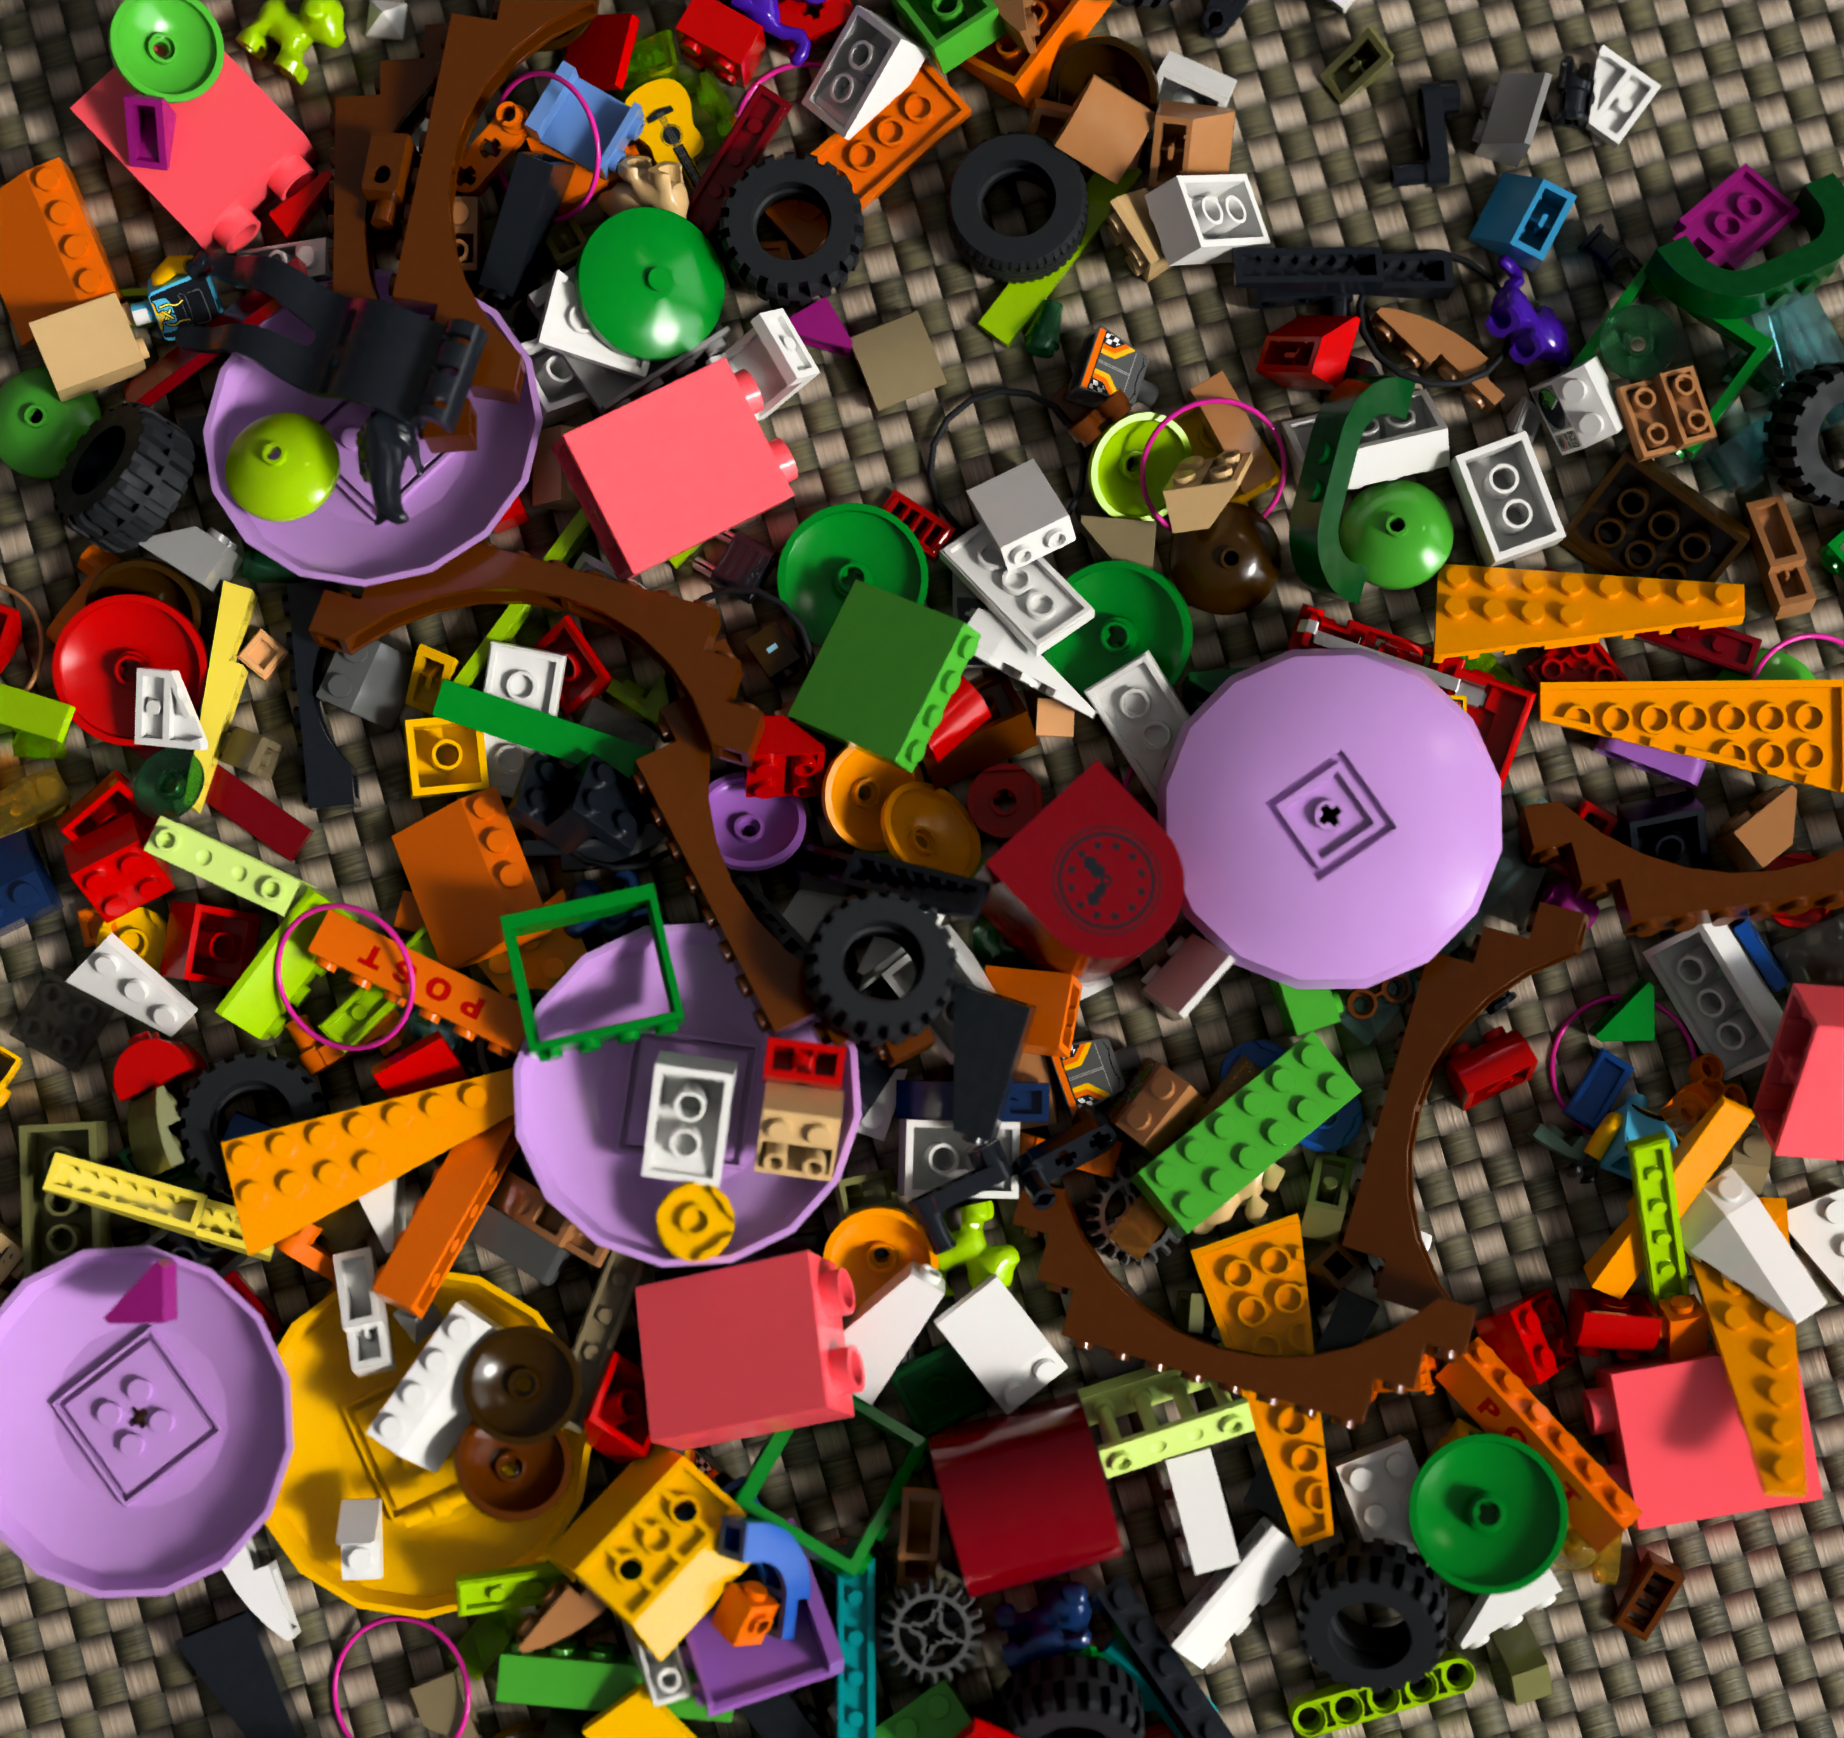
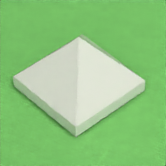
M370 0L366 37L403 41L407 3Z

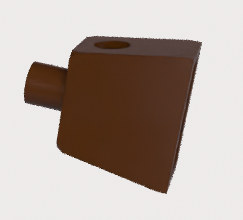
M372 131L361 187L363 194L373 208L370 223L375 228L383 231L392 230L395 219L404 220L405 205L407 202H412L414 189L411 188L412 171L415 166H420L421 155L409 134Z

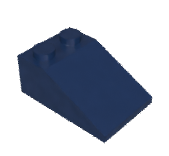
M18 805L1 811L0 937L64 908Z

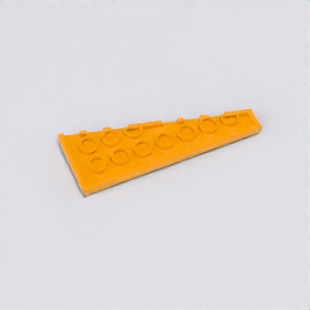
M1444 564L1437 573L1433 663H1443L1444 658L1467 656L1468 660L1477 659L1480 654L1503 651L1504 655L1516 654L1517 650L1529 647H1544V650L1593 644L1599 643V638L1622 636V640L1631 639L1637 633L1658 631L1659 635L1670 634L1673 629L1683 627H1698L1701 630L1739 625L1743 623L1745 617L1744 584Z
M1844 679L1538 683L1539 722L1833 792L1844 793Z
M513 1068L221 1142L247 1254L259 1253L265 1248L291 1236L304 1227L328 1216L330 1213L515 1115Z
M1758 1197L1790 1245L1786 1198ZM1688 1255L1691 1274L1695 1276L1702 1298L1701 1304L1708 1315V1326L1717 1354L1720 1353L1728 1388H1731L1740 1425L1743 1424L1750 1446L1749 1453L1764 1496L1804 1498L1807 1493L1795 1325L1756 1300L1753 1293L1735 1281L1730 1283L1721 1277V1272L1703 1260L1699 1262Z
M1297 1213L1190 1251L1224 1347L1263 1355L1314 1354L1301 1225ZM1242 1389L1241 1394L1248 1401L1255 1433L1297 1548L1333 1536L1334 1530L1321 1412L1317 1411L1316 1417L1307 1416L1293 1411L1295 1404L1279 1400L1278 1406L1267 1404L1255 1399L1257 1393Z

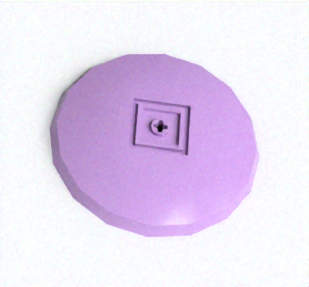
M375 270L376 287L380 300L395 304L392 296H389L388 288L391 274L397 273V271ZM333 279L318 283L327 288L328 283L333 282ZM476 298L490 322L522 355L526 371L519 404L473 397L471 389H469L467 398L470 399L477 414V450L431 453L425 440H420L418 429L415 427L416 439L419 442L421 464L424 470L423 475H418L410 456L405 460L401 476V500L403 509L409 519L408 522L400 525L390 521H386L379 526L374 525L376 511L370 482H364L360 474L358 448L356 446L358 438L356 434L361 430V426L368 419L371 411L376 410L345 399L323 398L308 394L286 383L256 363L231 354L219 370L203 428L211 490L244 541L298 576L366 587L431 573L488 537L528 483L543 423L532 359L499 312ZM284 307L258 325L303 346L312 345L316 339V333ZM419 314L427 319L430 317L429 315ZM446 369V374L458 376V372ZM274 413H299L318 421L333 437L340 454V474L337 484L329 498L318 509L302 518L286 522H272L259 519L241 508L228 489L225 478V462L228 451L238 434L255 420ZM281 452L271 455L270 460L278 459Z
M1362 648L1291 649L1229 676L1182 725L1157 787L1158 824L1175 845L1183 867L1184 896L1181 909L1185 918L1214 946L1231 955L1235 959L1234 965L1297 990L1367 989L1428 963L1477 914L1502 852L1501 780L1474 719L1424 672ZM1326 805L1329 809L1337 807L1341 812L1337 816L1339 823L1334 827L1329 822L1323 825L1319 820L1323 816L1321 808Z
M705 923L663 925L685 1016V1024L679 1025L677 1032L668 1035L656 1036L655 1031L640 1034V1040L629 1044L618 1045L617 1041L613 1040L601 1043V1049L589 1053H579L578 1049L562 1052V1058L549 1062H540L539 1057L531 1059L525 1035L513 1067L516 1138L545 1199L595 1244L660 1267L733 1263L794 1233L839 1183L862 1118L858 1049L855 1043L846 1047L842 1086L840 1088V1091H844L842 1121L832 1182L754 1172L766 1086L761 1081L766 1044L770 1036L767 1031L762 1033L753 1018L752 1012L756 1009L750 997L744 999L735 982V977L738 974L733 964H726L717 946V943L721 942L715 929L709 930ZM643 926L583 954L536 1005L533 1014L540 1042L669 1013L650 926ZM810 1021L777 1037L818 1043L812 1031V1026L815 1025L814 1021ZM661 1050L738 1061L720 1186L716 1187L729 1199L734 1211L735 1229L729 1244L721 1253L706 1261L688 1262L673 1256L662 1245L657 1233L656 1215L662 1200L672 1189L686 1182L641 1176L654 1068Z
M151 1246L83 1249L23 1279L0 1306V1540L37 1575L99 1599L167 1596L226 1567L271 1516L294 1450L290 1377L262 1316L212 1269ZM172 1258L177 1263L176 1320L165 1323L109 1324L104 1319L110 1310L156 1261ZM134 1408L147 1411L148 1414L144 1418L146 1425L143 1422L134 1423L133 1418L137 1415Z

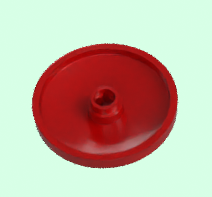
M117 594L87 605L67 623L58 638L53 653L52 676L59 701L76 708L72 720L81 729L99 740L114 745L145 746L134 744L137 668L150 667L179 670L197 713L203 703L209 659L205 644L198 630L177 608L163 600L148 595Z

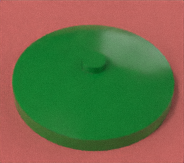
M654 207L632 208L617 213L604 221L589 235L577 259L574 278L575 293L583 318L593 333L605 345L623 356L646 362L674 359L689 352L704 341L719 319L725 292L723 270L719 258L706 236L694 224L676 213Z
M844 503L833 505L814 513L794 530L787 540L779 559L777 584L780 600L786 602L804 624L810 642L822 648L856 579L923 606L928 591L927 561L914 533L898 517L884 509L868 504ZM790 620V622L792 623V625H793V626L796 628V630L800 633L799 629H798V628L794 625V623Z
M1109 560L1084 567L1067 578L1066 581L1095 609V616L1043 654L1050 665L1080 696L1094 708L1083 691L1147 650L1150 651L1167 680L1174 687L1188 665L1193 645L1191 616L1177 588L1155 569L1128 560Z
M1474 1434L1445 1444L1434 1452L1422 1465L1410 1491L1408 1521L1413 1541L1420 1555L1441 1578L1466 1591L1479 1594H1503L1530 1585L1545 1574L1559 1556L1566 1538L1568 1505L1563 1486L1557 1474L1537 1451L1507 1436Z

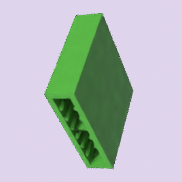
M856 579L788 716L809 730L913 773L917 763L924 757L926 745L934 729L941 723L943 711L951 695L959 687L960 677L969 659L976 653L981 635L964 621Z

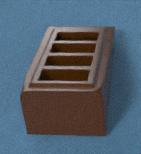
M1648 1550L1611 1620L1612 1624L1647 1641L1685 1580L1682 1569L1678 1565ZM1657 1572L1667 1578L1665 1581H1663L1662 1579L1654 1576L1653 1573ZM1649 1584L1660 1590V1592L1656 1595L1645 1589V1586ZM1638 1597L1651 1603V1609L1637 1603ZM1630 1610L1645 1617L1644 1623L1628 1616Z

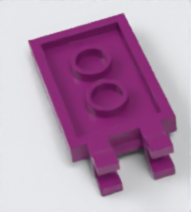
M1745 163L1678 220L1673 228L1678 234L1671 242L1687 236L1707 261L1717 267L1737 271L1795 221L1801 210Z

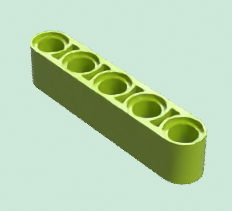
M1445 1651L1439 1657L1436 1667L1429 1673L1425 1672L1427 1683L1419 1691L1410 1690V1681H1408L1403 1689L1393 1691L1390 1687L1389 1697L1383 1702H1376L1372 1699L1373 1692H1371V1688L1361 1687V1690L1349 1688V1683L1341 1682L1340 1684H1334L1296 1696L1289 1704L1288 1717L1296 1731L1302 1736L1316 1737L1464 1693L1474 1685L1476 1673L1473 1665L1460 1652ZM1455 1663L1463 1664L1464 1671L1460 1678L1456 1680L1447 1679L1446 1673L1451 1665ZM1349 1696L1353 1698L1354 1703L1349 1711L1346 1713L1335 1711L1336 1702L1341 1697ZM1307 1707L1315 1708L1317 1711L1316 1718L1311 1723L1303 1724L1298 1721L1301 1710Z

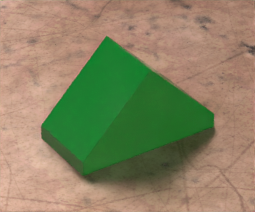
M1640 977L1588 1032L1600 1042L1655 1041L1654 986L1649 981Z

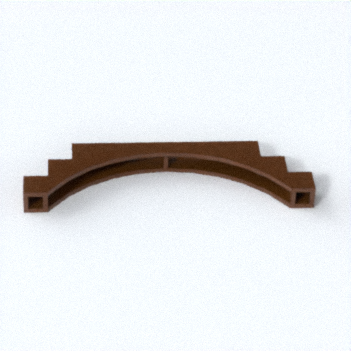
M495 0L492 14L493 20L452 13L449 27L444 26L442 30L441 49L444 50L442 62L437 61L434 67L433 81L434 84H437L435 95L429 96L427 100L426 118L429 119L427 132H421L418 149L422 157L420 166H415L412 171L411 188L414 189L412 202H407L405 205L404 224L407 225L405 237L398 239L396 259L399 260L397 273L391 274L388 292L396 305L417 314L429 315V320L446 326L450 319H465L479 325L487 332L488 339L470 386L473 397L519 404L526 367L522 355L506 340L484 314L466 282L460 264L454 224V205L457 175L470 134L490 98L512 72L550 40L597 17L600 0ZM460 337L457 339V342L469 346L470 341Z
M450 23L425 25V40L419 41L420 58L380 61V76H375L374 81L376 95L335 97V112L330 113V128L332 135L335 136V146H330L329 148L330 164L332 169H334V180L329 181V195L331 202L334 203V214H329L328 216L330 235L334 237L333 248L328 249V263L330 270L333 271V282H329L327 288L340 295L350 298L380 300L376 287L373 257L375 227L370 223L373 208L363 194L361 187L372 131L406 133L411 136L426 119L427 100L429 96L435 95L437 85L433 81L434 67L437 61L442 62L444 52L441 49V34L443 27H449ZM467 397L454 433L445 432L440 425L431 421L427 422L425 428L417 427L420 440H425L431 453L477 450V414L470 399ZM437 400L434 402L435 406L443 409L447 407V404Z
M485 540L478 542L431 573L366 586L361 599L357 595L345 590H339L338 593L324 590L309 627V632L316 646L353 655L397 627L437 612L480 604H528L566 611L610 628L642 648L674 679L695 709L714 758L751 768L765 729L763 712L759 711L756 706L747 702L733 704L743 677L741 661L726 651L717 650L715 653L712 652L721 626L719 611L712 604L703 600H694L693 602L683 600L667 590H657V592L643 589L639 584L630 580L618 582L607 579L603 574L594 570L578 571L571 569L567 564L558 560H549L548 562L538 560L525 551L513 550V552L498 549L496 545Z
M725 638L714 643L713 653L721 650L733 654ZM686 696L660 707L658 722L655 723L656 730L663 743L670 742V744L636 759L634 774L631 775V779L640 796L646 794L652 806L648 808V812L653 824L657 829L663 828L669 839L665 842L671 859L674 863L680 861L686 874L682 878L688 892L692 897L697 895L704 908L700 909V914L706 927L709 930L715 929L721 942L717 943L719 952L726 964H733L738 974L735 977V982L743 998L750 997L756 1009L752 1014L759 1030L762 1033L767 1031L770 1037L777 1038L810 1021H814L815 1025L812 1026V1031L818 1043L842 1047L853 1044L847 1041L849 1038L848 1034L840 1031L836 1035L829 1030L830 1022L825 1017L820 1020L813 1012L815 1004L813 1000H807L804 991L806 979L802 978L804 962L787 951L756 919L731 880L716 842L709 803V771L712 749L695 709ZM860 993V994H862L863 996H865V997H867V998H870V999H872V1000H877V1001H891V1000H886V999H882V998H878V997H873V996H869V995H865V994H863V993ZM927 1026L916 1037L912 1035L907 1037L904 1043L892 1045L891 1041L884 1042L882 1047L872 1048L880 1061L886 1060L889 1068H892L930 1049L936 1040Z
M1561 801L1523 806L1517 820L1527 863L1540 862V864L1548 865L1564 858L1575 899L1588 897V900L1597 901L1607 898L1612 894L1624 936L1637 934L1638 937H1648L1658 933L1660 930L1674 928L1677 932L1691 930L1697 925L1712 923L1713 926H1724L1732 923L1735 919L1749 918L1751 921H1759L1776 913L1787 912L1788 915H1799L1811 908L1824 907L1826 910H1835L1844 906V848L1816 861L1775 871L1727 873L1688 868L1642 854L1601 833Z
M1540 901L1538 910L1532 909L1527 921L1526 931L1531 933L1529 938L1484 926L1482 935L1477 934L1472 944L1471 956L1475 957L1474 963L1437 953L1428 963L1418 966L1416 980L1420 981L1416 996L1411 995L1407 1002L1405 1017H1408L1409 1020L1406 1031L1399 1033L1395 1043L1394 1053L1398 1054L1395 1068H1389L1384 1080L1383 1089L1387 1091L1384 1105H1378L1373 1117L1372 1125L1376 1127L1373 1142L1368 1141L1363 1151L1362 1163L1366 1164L1362 1179L1357 1178L1352 1188L1351 1200L1355 1201L1351 1216L1346 1215L1340 1229V1237L1344 1238L1342 1246L1386 1260L1384 1267L1379 1266L1374 1276L1373 1288L1377 1289L1376 1298L1417 1311H1421L1439 1296L1451 1299L1439 1281L1422 1240L1414 1201L1413 1152L1422 1107L1438 1068L1461 1033L1492 1001L1527 977L1580 955L1590 921L1586 913ZM1427 1344L1424 1354L1450 1363H1460L1462 1354L1457 1353L1456 1359L1443 1357L1432 1353L1434 1346Z
M1049 1184L1056 1195V1200L1051 1207L1045 1210L1035 1209L1028 1193L1021 1189L1012 1224L1022 1226L1021 1234L1043 1239L1044 1233L1049 1234L1037 1279L1045 1281V1289L1067 1294L1068 1289L1073 1290L1061 1335L1071 1338L1070 1345L1092 1350L1094 1344L1107 1348V1356L1124 1361H1129L1131 1355L1144 1359V1367L1160 1372H1166L1168 1366L1181 1370V1378L1197 1383H1203L1205 1377L1218 1381V1389L1240 1395L1242 1389L1257 1393L1256 1400L1278 1406L1279 1400L1295 1404L1293 1411L1307 1416L1316 1417L1317 1411L1333 1416L1332 1423L1348 1428H1354L1355 1423L1363 1424L1365 1422L1376 1379L1383 1381L1382 1388L1393 1392L1405 1394L1406 1388L1414 1390L1427 1344L1434 1346L1432 1353L1443 1357L1456 1359L1457 1353L1466 1354L1478 1307L1441 1296L1398 1327L1355 1346L1312 1355H1263L1219 1346L1182 1331L1145 1307L1112 1275L1087 1239L1067 1189Z

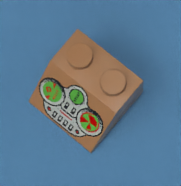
M1148 1057L1127 1083L1126 1088L1119 1093L1104 1114L1110 1124L1152 1156L1156 1157L1169 1147L1205 1099L1184 1079L1160 1062Z

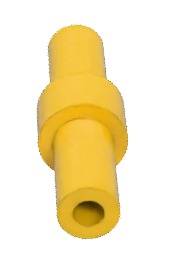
M461 1489L448 1494L446 1491L431 1496L430 1502L402 1513L406 1526L409 1528L434 1516L440 1519L454 1512L453 1508L469 1501L463 1495Z

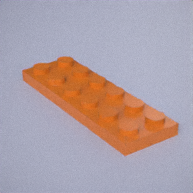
M925 59L912 83L850 140L843 138L835 132L815 149L811 155L818 156V163L823 166L827 161L837 167V174L840 177L845 175L852 183V191L854 194H858L863 211L972 115V109ZM798 199L783 200L773 204L763 213L803 258L814 254L826 241L828 224L825 215L819 208L809 202Z

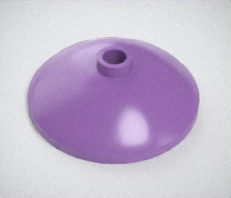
M744 771L725 775L709 784V803L716 842L727 868L739 871L766 870L783 863L797 851L806 831V812L800 798L795 796L773 797L770 799L746 797ZM752 833L754 836L747 837L743 834Z

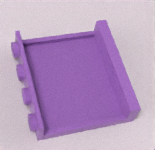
M794 1517L785 1520L797 1527ZM805 1555L810 1574V1599H798L794 1639L780 1640L765 1635L762 1644L733 1647L710 1623L718 1607L717 1603L705 1613L682 1639L684 1646L679 1647L685 1670L692 1669L696 1682L691 1683L693 1696L697 1707L704 1705L708 1718L843 1673L844 1657L808 1556Z

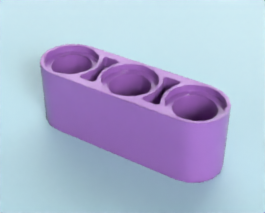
M1599 736L1594 748L1601 755L1678 785L1694 789L1698 787L1707 761Z

